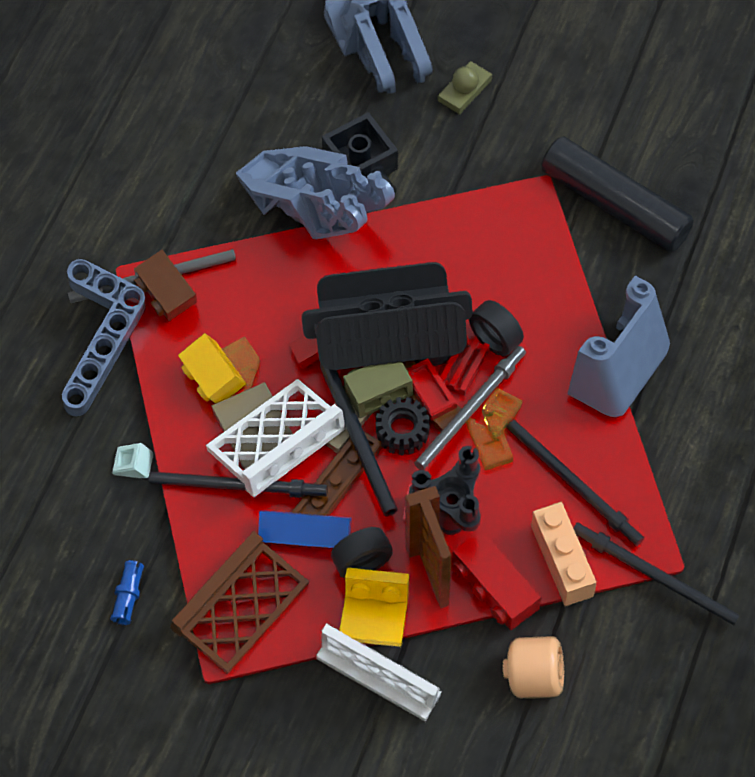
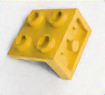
M347 568L345 602L340 632L359 643L400 647L402 645L408 603L409 574Z

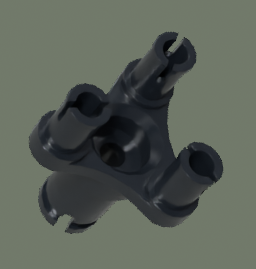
M464 446L460 449L458 454L459 460L446 474L431 480L429 472L417 470L411 477L412 484L409 488V494L436 486L440 495L439 526L445 534L454 535L462 530L471 532L480 525L479 501L474 496L475 484L480 474L479 452L474 448L472 453V446Z

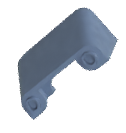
M634 276L627 286L625 292L627 300L623 314L616 326V329L623 331L614 343L606 338L596 336L585 341L578 351L567 393L610 417L622 416L628 410L667 355L670 346L656 291L650 283L637 276Z

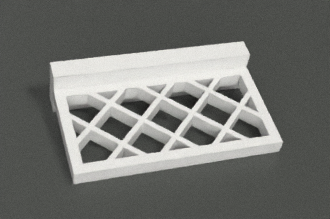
M297 379L206 445L207 451L245 484L246 491L255 497L346 429L343 412L335 404L332 406L327 404ZM297 391L304 395V402H288L289 397ZM320 409L323 411L316 418H307L308 410ZM271 410H282L281 418H266V414ZM287 410H303L302 418H286ZM264 426H280L279 435H263ZM285 426H301V429L293 435H284ZM248 427H259L258 435H243V430ZM226 443H236L235 452H222L219 448ZM241 443H257L256 452H240ZM262 443H278V446L270 452H261ZM239 460H255L244 471L238 467Z
M328 624L322 630V648L316 656L317 660L423 721L427 720L441 695L438 687Z

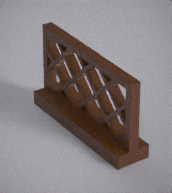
M436 486L405 495V548L409 558L420 555L439 606L443 608L449 606L451 553L439 526L440 495Z
M253 531L171 621V630L179 637L182 635L226 674H229L309 584V581L265 545L263 538ZM262 553L272 561L273 571H255V561ZM251 566V572H250V573H245V572L248 570V568ZM277 566H279L283 571H277ZM290 576L299 584L293 591L279 592L278 577ZM274 577L275 592L257 593L256 578ZM252 578L253 594L235 595V583L238 579ZM231 588V595H225ZM286 597V599L280 604V598ZM275 598L276 610L272 614H259L258 599ZM254 599L255 615L237 616L236 600ZM218 601H232L233 616L215 617L214 606ZM210 611V612H211V617H210V618H204V617L208 614V612ZM255 620L256 632L253 636L238 637L237 622ZM259 620H266L260 627ZM233 622L234 638L216 639L215 623ZM211 623L212 639L199 640L191 633L198 624ZM235 643L236 655L226 663L217 655V644ZM239 643H245L239 650ZM206 645H213V651Z

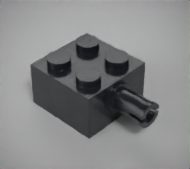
M369 112L321 136L322 150L346 155L347 165L359 167L361 174L366 178L370 173L379 171L382 178L392 186L394 193H396L397 188L391 183L387 175L398 170V150Z

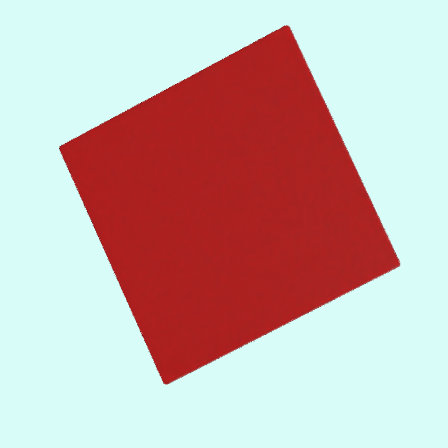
M539 176L366 213V224L353 233L313 239L305 227L168 255V258L174 265L232 249L236 256L235 261L181 274L195 292L197 302L170 321H168L164 314L161 317L158 316L150 304L153 299L147 292L144 294L145 310L132 332L130 340L159 472L218 477L237 478L207 451L206 445L223 433L212 411V405L216 403L211 400L206 402L196 390L199 387L195 379H189L183 372L181 367L184 363L178 356L204 333L219 344L247 383L233 396L264 382L272 396H275L299 379L327 404L332 406L335 404V401L319 367L321 364L319 359L302 369L289 346L290 343L304 335L302 313L306 310L319 309L317 284L324 276L437 262L446 270L449 293L458 291L469 292L472 298L473 311L484 301L492 300L504 306L518 321L524 335L522 343L518 346L524 348L526 354L516 364L512 375L508 379L502 380L473 413L469 421L459 429L424 469L430 473L432 480L446 474L456 465L459 460L458 454L462 447L472 446V453L474 448L479 452L480 474L475 484L474 496L479 501L480 525L471 532L462 530L454 535L443 533L451 553L449 606L440 608L420 555L409 558L405 548V521L403 520L405 495H407L409 485L412 484L411 477L413 473L419 470L414 463L441 433L430 421L428 440L426 444L423 442V447L420 450L415 447L413 454L409 455L408 450H404V455H399V450L397 449L394 454L390 453L388 446L386 449L382 447L375 456L398 508L395 514L391 516L383 515L365 471L330 514V516L350 517L351 533L369 527L381 528L393 548V555L388 562L376 571L409 574V594L402 639L493 618L492 608L485 600L483 602L478 600L472 592V585L466 578L461 579L452 568L453 550L480 530H483L541 596L540 606L561 602L562 598L531 527L533 511L562 502L573 528L578 522L598 534L602 532L611 537L610 541L671 576L683 572L684 563L630 407L622 416L610 417L567 394L579 349L591 337L606 338L550 176ZM144 261L118 266L116 268V275L120 278L135 275L134 268ZM129 298L125 301V304L128 306H136L139 303V300L136 298ZM467 319L466 333L469 339L473 340L475 338L479 340L472 331ZM465 347L447 381H451L469 347ZM475 350L457 385H462L479 354L478 351ZM489 350L465 396L448 389L461 409L495 372L494 367L500 360L506 359L509 355L500 356ZM449 359L441 365L434 366L439 376L442 374ZM355 368L337 370L343 385V376ZM297 391L289 397L288 402H304V395ZM320 409L308 410L307 418H316L323 411ZM287 410L286 418H302L303 410ZM379 410L373 412L362 425L363 431L377 439L376 415L377 413L380 414ZM401 418L393 421L391 428L396 433L406 434L413 430L414 424L409 419ZM512 420H516L616 512L621 511L629 519L628 523L644 536V540L638 546H635L620 531L615 532L607 524L608 520L507 429L508 424ZM289 426L294 434L301 429V426ZM226 443L219 448L222 452H234L230 443ZM324 445L277 481L291 482V479L304 480L305 483L314 484L338 453ZM239 462L238 467L243 470V468H242V466H241V464H240V462ZM162 484L187 603L253 531L258 534L259 511L291 513L302 498L290 497V494L260 492L253 497L244 490ZM577 536L597 582L595 593L653 580L606 552L600 553L591 548L592 544ZM263 542L309 581V584L229 674H226L197 649L203 678L207 684L316 659L317 654L322 648V630L325 625L328 624L340 631L345 602V578L340 576L331 558L333 548ZM262 553L255 561V571H273L272 561ZM251 566L248 568V570H247L245 573H250V572H251ZM277 566V571H283L279 566ZM290 576L278 577L279 592L293 591L299 584ZM274 577L256 578L257 593L275 592ZM252 578L238 579L235 583V595L253 594ZM231 588L225 595H231ZM286 597L280 598V604L286 599ZM275 598L258 599L259 614H272L276 610ZM254 599L236 600L237 616L255 615ZM218 601L214 606L215 617L233 616L232 601ZM209 611L204 618H210L211 612ZM255 620L237 622L238 637H251L256 632ZM259 620L260 627L266 620ZM233 622L215 623L216 639L234 638ZM211 623L198 624L193 629L194 635L199 640L212 639ZM235 643L217 644V655L226 663L236 655ZM239 643V650L245 643ZM361 643V644H363V645L366 646V647L378 645V644ZM206 645L213 651V645Z

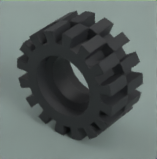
M397 397L395 404L390 399L386 402L387 407L382 405L379 408L380 414L377 413L376 415L377 439L382 442L384 449L389 446V452L394 454L396 449L399 450V455H404V450H408L409 455L413 454L415 447L420 450L423 447V442L426 444L428 440L429 415H427V410L425 407L420 409V402L417 400L414 404H411V398L406 397V402H401V397ZM405 418L413 422L414 428L409 433L399 434L392 430L391 424L397 419Z

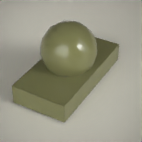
M470 61L466 67H461L455 71L451 83L438 95V101L460 115L491 82L492 74Z

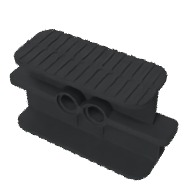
M426 262L324 276L317 284L319 309L306 310L302 313L304 336L307 339H317L321 365L329 370H339L459 354L467 345L466 320L472 317L473 309L470 293L467 291L449 293L445 268L437 262Z

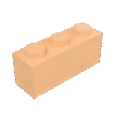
M562 502L533 511L531 527L564 606L594 597L597 582Z

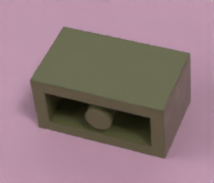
M402 362L359 367L343 376L345 390L359 418L378 411L382 405L387 407L386 402L390 399L394 404L397 397H401V400L413 395V380Z

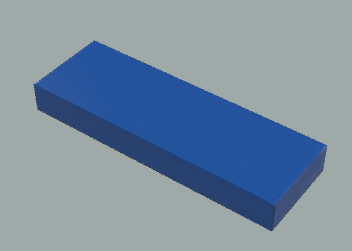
M259 511L258 535L263 538V542L334 548L339 541L351 533L350 517Z

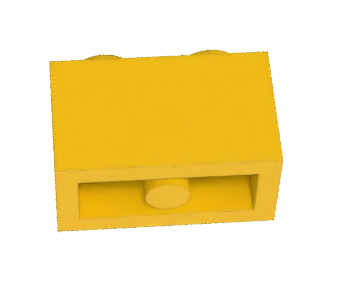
M205 333L178 355L184 363L181 367L183 372L189 379L196 380L199 385L196 390L206 402L211 400L219 403L226 400L247 384L219 344Z

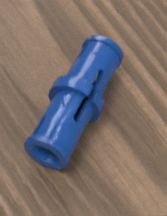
M130 560L125 562L120 585L115 590L117 598L110 619L116 622L117 618H119L117 624H130L135 600L140 595L138 587L144 565L139 563L138 567H136L137 561Z

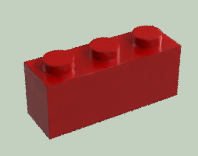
M480 530L453 550V570L461 579L466 578L472 585V592L481 602L485 600L492 608L491 613L501 625L505 623L512 630L540 609L541 596L483 530Z

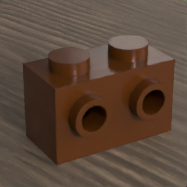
M160 250L134 268L136 279L133 281L135 285L141 288L144 294L147 292L153 299L150 304L159 317L164 314L168 321H170L197 302L195 292L163 250Z

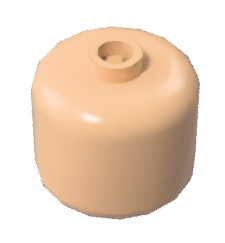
M517 638L511 642L508 649V658L503 660L504 678H508L510 689L516 697L549 698L558 697L561 694L564 685V661L562 647L557 638Z

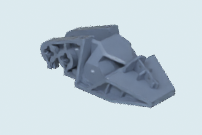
M326 0L324 18L344 56L355 52L358 53L367 72L373 73L379 93L384 91L390 94L394 93L395 79L370 20L372 16L376 15L378 22L385 24L388 22V13L390 14L391 38L398 42L401 47L404 60L411 61L413 76L417 83L424 82L425 76L432 74L431 61L406 0Z
M306 146L263 151L236 172L240 183L263 215L275 206L281 207L288 216L303 224L313 239L356 232L366 224V212L383 209L395 197L392 186L382 178L379 171L370 173L366 178L361 174L359 167L347 165L346 155Z

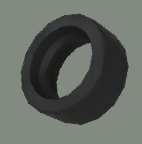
M484 301L473 311L472 317L468 319L470 327L483 345L484 343L489 344L490 351L497 355H509L523 341V330L518 321L504 306L495 301Z
M379 527L364 528L351 533L339 541L331 551V558L340 576L343 578L346 577L347 568L376 571L388 562L393 555V548L384 531Z

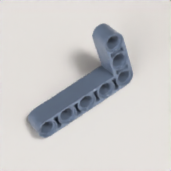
M83 259L75 260L68 266V281L71 289L110 310L63 390L62 400L64 409L72 416H81L88 411L145 310V296L141 288ZM80 272L88 275L86 279L80 281L74 278ZM104 285H109L114 288V290L110 293H102L101 291H99V289ZM129 298H136L139 300V303L136 306H128L125 304V301ZM115 322H122L126 325L124 329L119 331L111 328V325ZM102 346H108L112 349L107 355L97 353L98 348ZM89 370L98 373L97 377L92 380L85 379L83 374ZM73 395H80L84 398L78 405L68 402L69 398Z

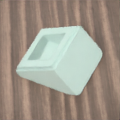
M142 443L118 447L112 474L148 478L153 452Z

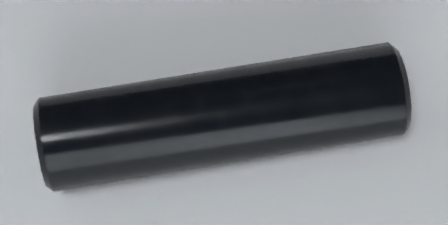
M564 136L556 139L543 157L541 169L545 174L668 252L676 251L689 235L694 223L693 217L567 137Z

